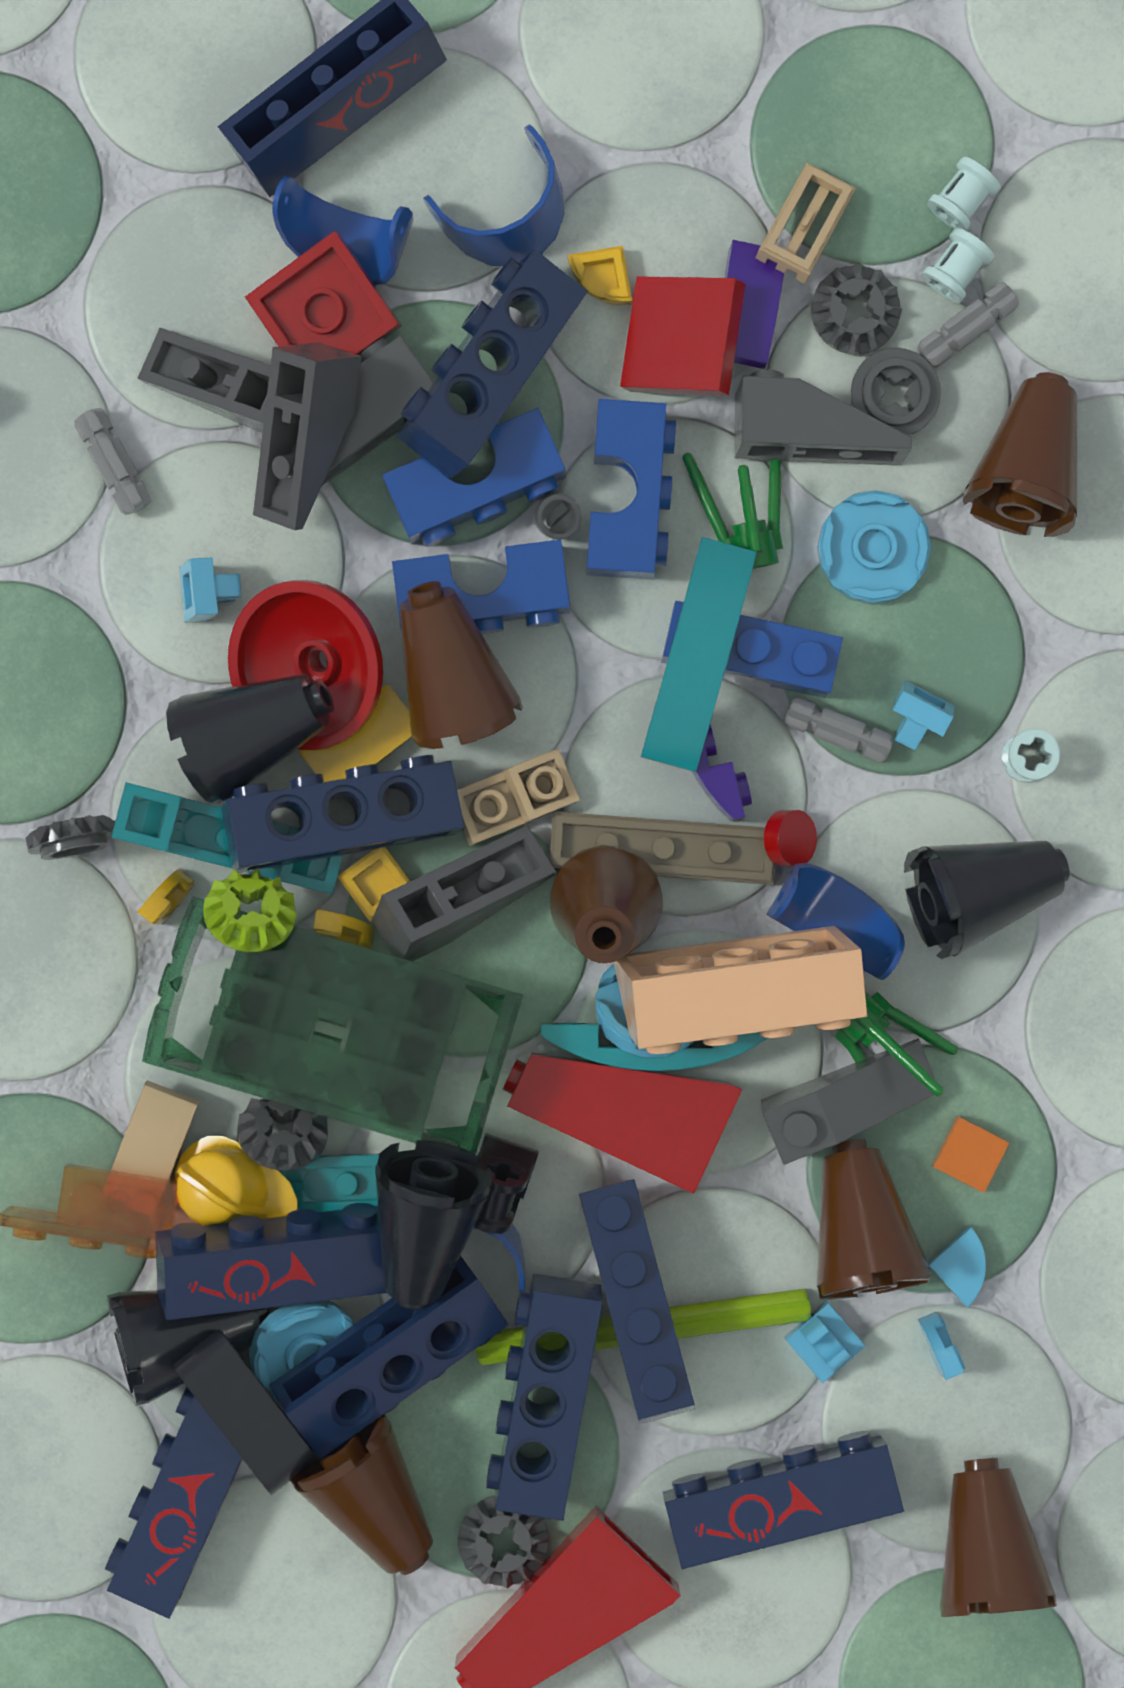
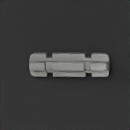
M998 283L985 293L983 301L975 300L944 323L940 328L941 332L938 333L935 330L921 340L917 347L919 354L933 368H937L951 358L954 349L959 352L993 327L996 323V318L1001 321L1018 307L1019 301L1006 283Z
M96 408L80 415L75 420V427L83 442L89 440L92 445L87 450L108 489L115 488L116 493L112 497L120 512L124 515H129L145 508L150 504L151 497L142 480L139 482L135 481L134 477L138 475V472L118 435L111 436L109 430L113 429V426L105 411L101 408Z
M795 697L790 702L784 718V723L788 727L803 733L806 729L813 732V737L853 753L858 749L863 751L861 756L876 762H883L887 759L894 742V736L891 733L876 727L872 728V730L866 729V723L826 707L821 711L815 708L816 703L801 697Z

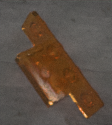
M68 1163L64 1166L57 1213L9 1206L0 1213V1226L13 1228L12 1235L22 1239L46 1240L47 1233L68 1236V1244L78 1248L102 1249L103 1242L125 1245L124 1253L131 1256L156 1258L155 1231L170 1230L174 1227L178 1202L177 1181Z

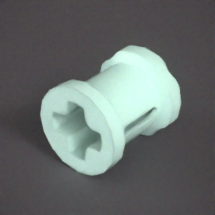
M963 156L956 163L958 170L939 195L933 194L927 206L938 219L950 228L967 230L971 225L969 219L988 195L995 196L998 193L1001 185L984 166L969 157Z
M954 228L949 235L951 240L949 246L933 267H926L921 277L933 290L953 303L960 304L966 296L964 291L983 265L989 266L993 262L995 255L984 242L970 232L961 228Z
M1034 728L1022 731L1016 737L1007 740L1001 753V762L1005 766L1007 774L1020 782H1031L1047 777L1054 772L1060 760V749L1055 738L1045 730ZM1033 742L1036 744L1035 754L1043 757L1042 763L1035 764L1027 769L1024 767L1026 758L1019 755L1018 750L1019 748L1031 745Z

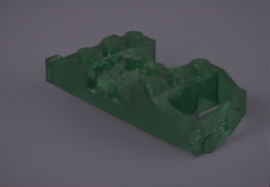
M197 896L191 897L171 952L173 956L172 963H167L160 981L158 996L161 999L154 1008L148 1028L142 1062L415 1144L416 1140L449 1143L471 1151L476 1155L524 996L523 993L417 961L414 962L294 925L287 939L272 949L261 952L236 950L231 968H225L220 985L222 992L218 1004L214 1005L209 1025H212L213 1028L202 1060L173 1038L178 1010L193 960L205 929H207L203 916L205 899ZM240 909V914H239V916H238V919H239L243 914H244V915H247V914L249 913V911ZM466 990H469L499 1017L466 1126L425 1129ZM349 1017L353 1018L345 1049L340 1047L342 1039L315 1031L318 1020L346 1028Z

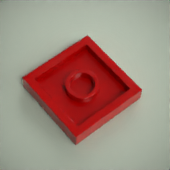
M336 231L329 234L245 296L278 347L319 342L360 355L370 345L382 338H387L402 327V324L340 233Z
M636 276L620 387L630 392L729 396L746 284L736 278Z

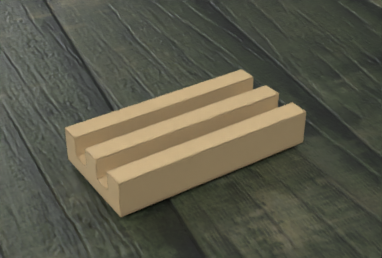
M806 162L755 258L763 263H766L767 259L776 262L777 266L775 269L784 274L789 269L797 273L796 280L806 284L856 188ZM811 180L820 186L786 249L777 246L776 243ZM832 191L838 194L839 197L804 260L798 257L796 253L829 192Z

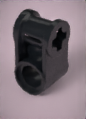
M485 1133L478 1153V1168L485 1173L489 1167L493 1176L490 1195L474 1228L491 1234H501L511 1228L520 1198L523 1199L539 1154L538 1150Z

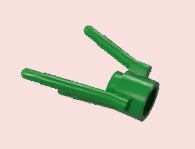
M685 453L682 457L718 541L756 551L753 569L778 564L777 550L783 549L780 534L781 461L770 460L767 528L765 520L757 519L749 468L747 465L739 466L738 476L745 523L733 525L734 537H730L693 455Z
M865 991L867 1017L850 1019L851 1024L848 1027L841 1028L834 1037L848 1050L855 1063L867 1058L857 1041L859 1040L867 1048L876 1040L935 1096L942 1095L943 1087L884 1031L890 1025V1022L883 1015L949 1055H955L958 1050L957 1047L938 1033L892 1006L878 992L871 997Z

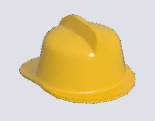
M207 1136L193 1142L181 1155L174 1171V1191L180 1207L190 1219L203 1226L229 1223L232 1219L240 1216H255L260 1219L282 1217L298 1210V1199L291 1182L279 1170L270 1169L254 1162L245 1154L239 1142L226 1136Z

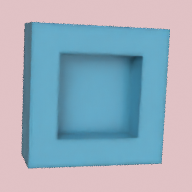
M213 557L192 558L179 567L185 623L208 621L218 614L217 603L235 602L236 598L242 597L240 574H214Z
M905 680L894 699L893 711L904 716L896 731L895 741L915 751L927 729L943 737L954 718L955 705Z
M827 1300L811 1313V1319L801 1322L784 1337L822 1383L866 1347Z

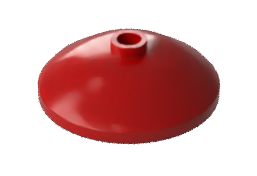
M291 580L272 585L255 595L242 609L233 626L228 646V671L232 686L299 674H308L314 681L321 680L327 686L334 703V711L329 713V725L299 747V750H321L340 744L354 736L368 722L381 694L383 659L378 638L371 623L363 611L347 595L332 586L318 581ZM321 651H323L327 657V668H325L320 662L319 655Z

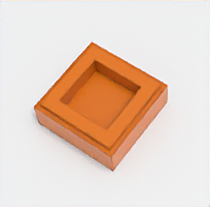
M956 1116L931 1166L985 1193L1009 1142Z

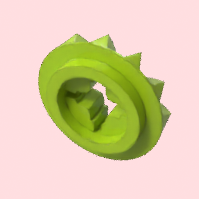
M258 868L251 874L241 875L233 869L228 878L222 881L214 880L210 892L205 897L203 908L204 921L211 934L225 946L243 952L266 951L281 944L292 932L297 915L294 893L287 892L283 888L280 876L271 880L263 877ZM255 900H262L260 914L251 911L247 915L243 914L238 919L241 907L240 901L249 905Z

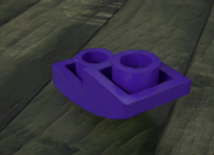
M732 240L728 251L724 278H736L746 284L734 363L765 369L776 324L784 273L775 269L777 266L776 262L767 259L766 263H763L755 258L761 245Z
M710 724L697 770L693 774L705 794L721 813L731 822L745 818L743 807L752 805L745 772L735 774L732 762L710 767L708 757L717 755L715 739Z

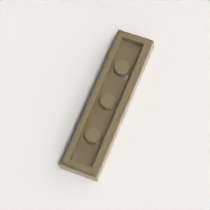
M553 812L549 861L554 869H561L563 864L578 852L600 845L614 846V848L637 854L647 862L657 877L774 885L776 866L769 859L765 851L763 840L765 827Z

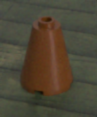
M1042 372L1022 382L966 486L963 503L964 505L969 502L972 503L970 514L976 519L994 528L1019 535H1027L1029 526L1046 527L1044 537L1068 533L1074 527L1077 517V392L1069 386L1068 380L1063 376Z
M439 581L426 582L411 588L407 592L409 598L400 605L410 728L414 742L422 748L441 749L444 748L441 738L458 735L461 745L493 735L512 724L516 720L514 709L522 711L523 708L520 696L455 589L442 587Z
M600 845L578 852L563 864L554 880L550 893L551 915L559 933L586 958L597 963L618 961L644 944L657 928L663 908V895L656 873L642 857L633 852L630 853L614 848V846Z
M865 1139L849 1140L834 1145V1154L823 1158L817 1288L820 1300L858 1297L859 1293L875 1291L876 1294L928 1283V1280H931L930 1267L878 1148H867Z
M385 1414L352 1436L343 1446L335 1448L321 1459L318 1458L291 1480L298 1493L386 1573L400 1572L401 1575H407L419 1569L428 1560V1550L433 1544V1538L393 1427Z
M998 1458L964 1461L965 1472L953 1474L940 1601L941 1617L968 1616L970 1613L993 1614L1056 1607V1595L1011 1468L999 1469Z

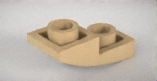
M559 748L457 790L464 822L462 830L469 847L580 801Z
M147 1080L126 1129L102 1195L156 1214L200 1100Z

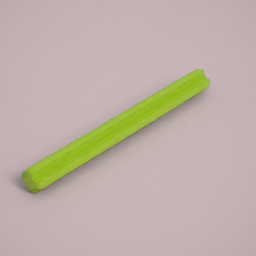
M804 1289L669 1307L677 1339L804 1322L811 1319L810 1298ZM611 1315L600 1316L594 1350L619 1347ZM524 1327L501 1330L485 1345L477 1347L476 1355L479 1364L490 1365L507 1362L510 1345L519 1347L521 1345ZM548 1332L542 1335L537 1343L543 1349L552 1351L562 1348L566 1344L567 1339L560 1333Z

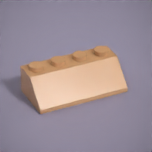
M836 926L631 953L614 962L629 1035L639 1049L646 1048V1051L651 1054L675 1052L681 1049V1043L703 1040V1043L709 1046L728 1045L738 1041L737 1035L760 1032V1036L766 1038L785 1037L794 1033V1027L816 1024V1028L822 1030L841 1029L851 1024L850 1019L867 1017L861 948Z

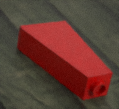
M533 1052L527 1064L516 1059L502 1089L512 1094L507 1107L693 1194L699 1185L742 1092L740 1087L724 1081L658 1071L619 1068L592 1061Z
M595 1505L545 1559V1562L533 1574L531 1579L525 1581L456 1655L455 1669L460 1674L456 1677V1680L462 1688H532L673 1604L680 1596L678 1582Z

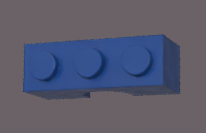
M598 399L594 464L612 465L625 470L634 480L637 494L632 503L621 511L614 513H590L586 575L653 580L655 565L666 566L668 532L658 531L659 509L670 510L672 476L662 475L663 453L674 454L676 420L666 419L667 403Z
M539 407L495 426L487 438L495 455L494 467L490 474L478 483L471 485L456 483L423 457L382 474L411 544L421 540L425 547L439 544L456 535L454 526L472 518L475 519L477 525L487 523L507 513L508 510L505 504L525 495L528 502H534L560 489L557 482L566 478V469Z
M561 539L505 546L507 560L505 579L495 591L486 595L468 594L455 584L452 578L448 554L392 561L401 631L400 605L409 598L407 592L417 585L431 581H439L442 587L455 589L481 634L503 631L504 621L526 619V626L530 628L559 624V614L570 613Z
M675 600L661 663L667 664L684 602ZM740 615L724 673L765 681L775 688L826 698L832 691L843 637Z

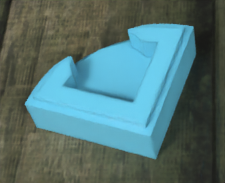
M969 1225L928 1262L932 1270L967 1308L979 1294L986 1272L983 1246L977 1234Z
M934 1312L917 1319L936 1367L945 1380L965 1373L963 1370L965 1365L956 1345L953 1346L941 1315Z

